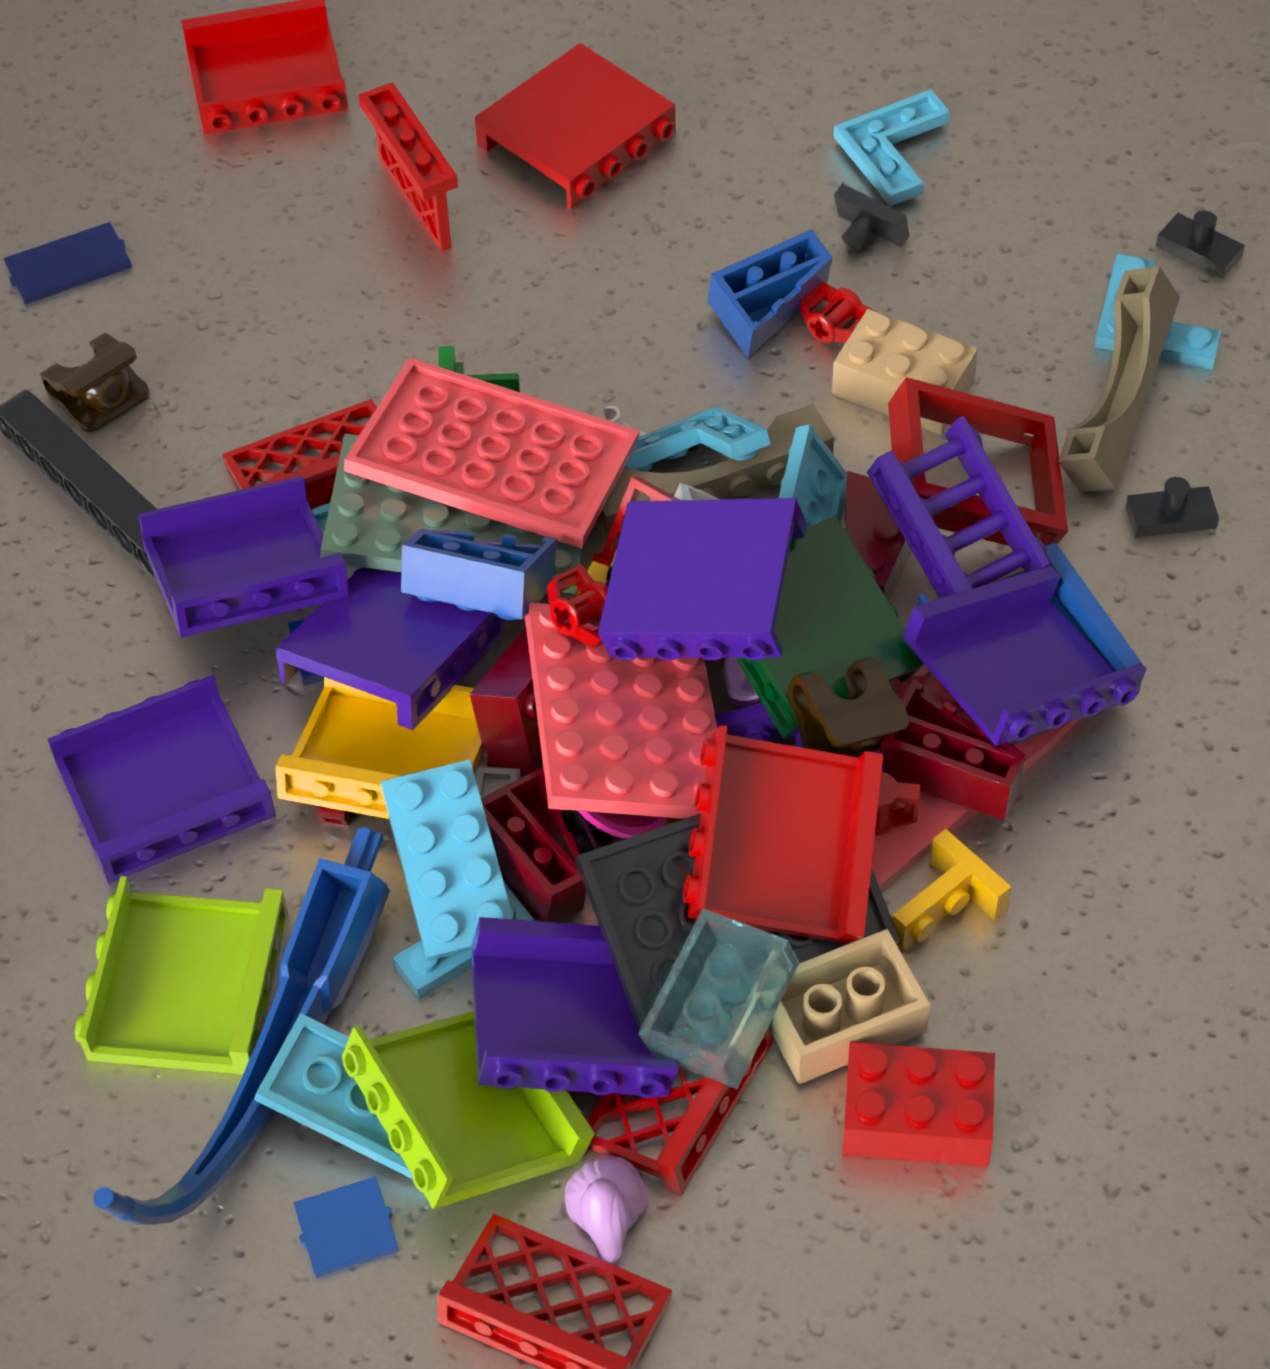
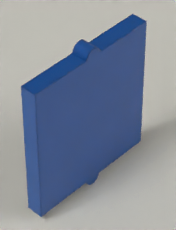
M376 1176L293 1202L302 1230L299 1241L302 1246L307 1247L315 1277L399 1251L390 1222L393 1216L392 1209L388 1206L385 1207Z

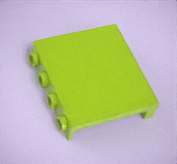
M120 876L116 894L111 893L107 901L106 914L109 922L106 933L101 932L98 936L96 956L99 961L96 972L90 973L87 978L86 999L88 1003L85 1014L80 1013L78 1015L75 1026V1039L81 1043L87 1061L243 1075L267 1017L288 919V909L283 890L265 888L262 903L132 892L128 878Z
M474 1011L373 1039H368L360 1025L355 1026L341 1057L347 1074L355 1079L365 1096L369 1110L378 1117L388 1134L393 1150L401 1155L412 1173L416 1188L424 1193L433 1210L578 1164L595 1134L569 1093L565 1090L549 1092L544 1089L517 1087L501 1089L496 1086L478 1085Z

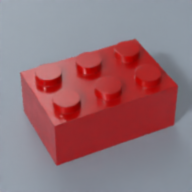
M850 1042L842 1155L988 1167L993 1144L995 1053Z

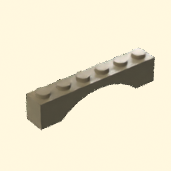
M1160 266L1124 271L1114 299V348L1106 386L1091 414L1079 425L1069 429L1058 463L1080 492L1117 488L1180 299Z
M811 404L776 416L767 429L770 445L758 449V454L750 459L737 461L730 458L710 467L677 473L642 472L624 468L596 523L605 539H607L630 479L633 476H639L673 496L679 483H683L720 500L743 498L758 490L773 485H781L796 427L811 424L832 454L834 453V436L815 406ZM640 491L636 501H651L650 496Z

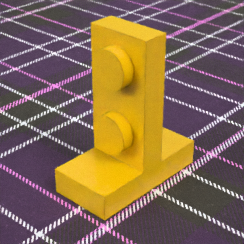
M947 829L943 830L933 838L930 864L943 875L892 914V921L901 941L896 945L904 950L915 940L918 942L925 940L932 934L941 919L948 914L956 915L966 906L969 899L996 921L1008 911L1011 886Z

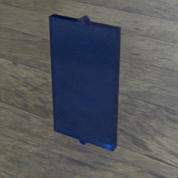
M110 222L3 258L11 275L9 278L11 286L17 287L24 304L132 267L125 251V242L123 239L118 238Z

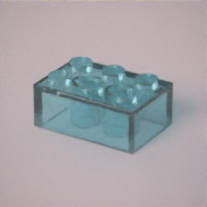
M702 909L638 1035L653 1056L663 1060L678 1061V1066L738 1089L800 962L787 939Z

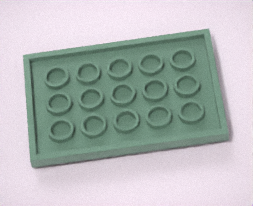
M344 434L320 557L341 553L348 566L402 572V545L419 529L475 532V540L502 542V534L516 535L515 543L543 545L544 536L345 472L344 459L359 435ZM557 541L554 577L580 565L581 548ZM573 586L562 592L576 594L577 587Z

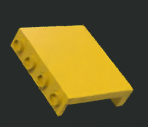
M324 677V688L292 756L281 754L276 763L278 798L389 819L381 789V781L466 760L471 761L473 772L475 773L476 766L483 753V747L469 695L474 688L454 685L445 698L414 730L398 725L396 703Z

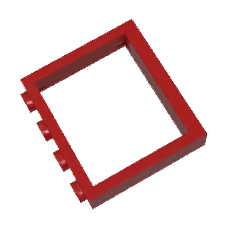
M908 377L903 380L888 402L891 449L898 461L905 463L924 454L921 418L952 426L958 418L964 416L968 424L974 427L978 433L1029 446L1036 510L1021 506L1017 507L1035 537H1038L1045 546L1055 542L1058 545L1068 533L1061 467L1058 463L1059 450L1054 416ZM925 472L912 478L911 481L919 497L925 500L949 489L927 483ZM974 495L933 515V521L938 529L956 533L991 516L982 498ZM1000 530L982 539L1009 546Z

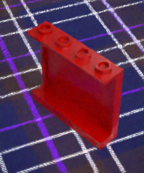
M296 0L181 20L204 135L349 110L345 80L341 76L328 23L325 0Z
M579 43L476 115L477 145L488 152L497 144H501L564 187L567 193V207L572 209L584 199L590 198L595 191L607 182L617 178L622 171L637 160L643 159L656 146L670 139L676 132V107L670 100L582 43Z
M720 725L710 738L704 739L701 748L700 765L706 766L705 782L699 783L695 795L694 808L695 811H700L701 814L699 829H693L689 843V856L695 857L693 875H687L683 891V902L689 903L688 917L850 944L863 938L883 754L865 751L857 758L728 735L727 726Z

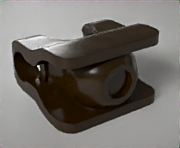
M103 333L89 342L94 351V357L87 363L77 367H64L55 363L39 373L50 399L62 408L78 426L87 431L97 429L147 397L150 392L147 383L130 367V364L137 359L134 348L125 342H119L107 333Z
M872 657L859 659L847 669L845 682L849 693V700L840 698L831 692L824 678L816 672L798 674L791 680L788 687V698L799 725L803 748L858 757L865 751H879L884 736L899 733L907 728L909 724L907 711L899 696L892 689L886 673L878 660Z

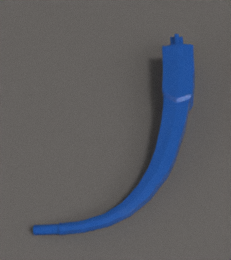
M366 827L358 828L345 864L319 858L280 963L278 990L238 1088L221 1122L201 1155L180 1181L158 1198L142 1201L129 1196H123L110 1188L101 1187L93 1196L94 1204L98 1208L113 1214L114 1217L123 1222L139 1226L171 1223L193 1212L212 1195L252 1148L275 1110L254 1100L256 1092L297 1018L302 1013L324 1024L331 1010L342 1004L367 951L390 893L387 884L371 872L384 837L382 834Z

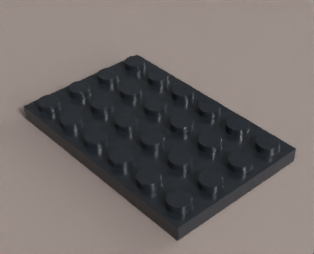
M700 814L586 852L575 858L640 1037L759 994V979L848 945L689 918V903L683 902V891L687 875H693L695 857L689 856V843L693 829H699ZM871 867L863 938L888 929L897 944L901 941Z

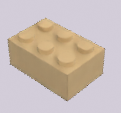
M867 309L833 362L832 395L889 415L888 402L906 377L967 393L975 380L978 348ZM921 418V428L940 435L943 434L948 426L947 424Z
M888 929L759 979L758 1008L761 1014L767 1017L769 1029L798 1084L848 1065L850 1042L897 1045L927 1033L931 1004Z

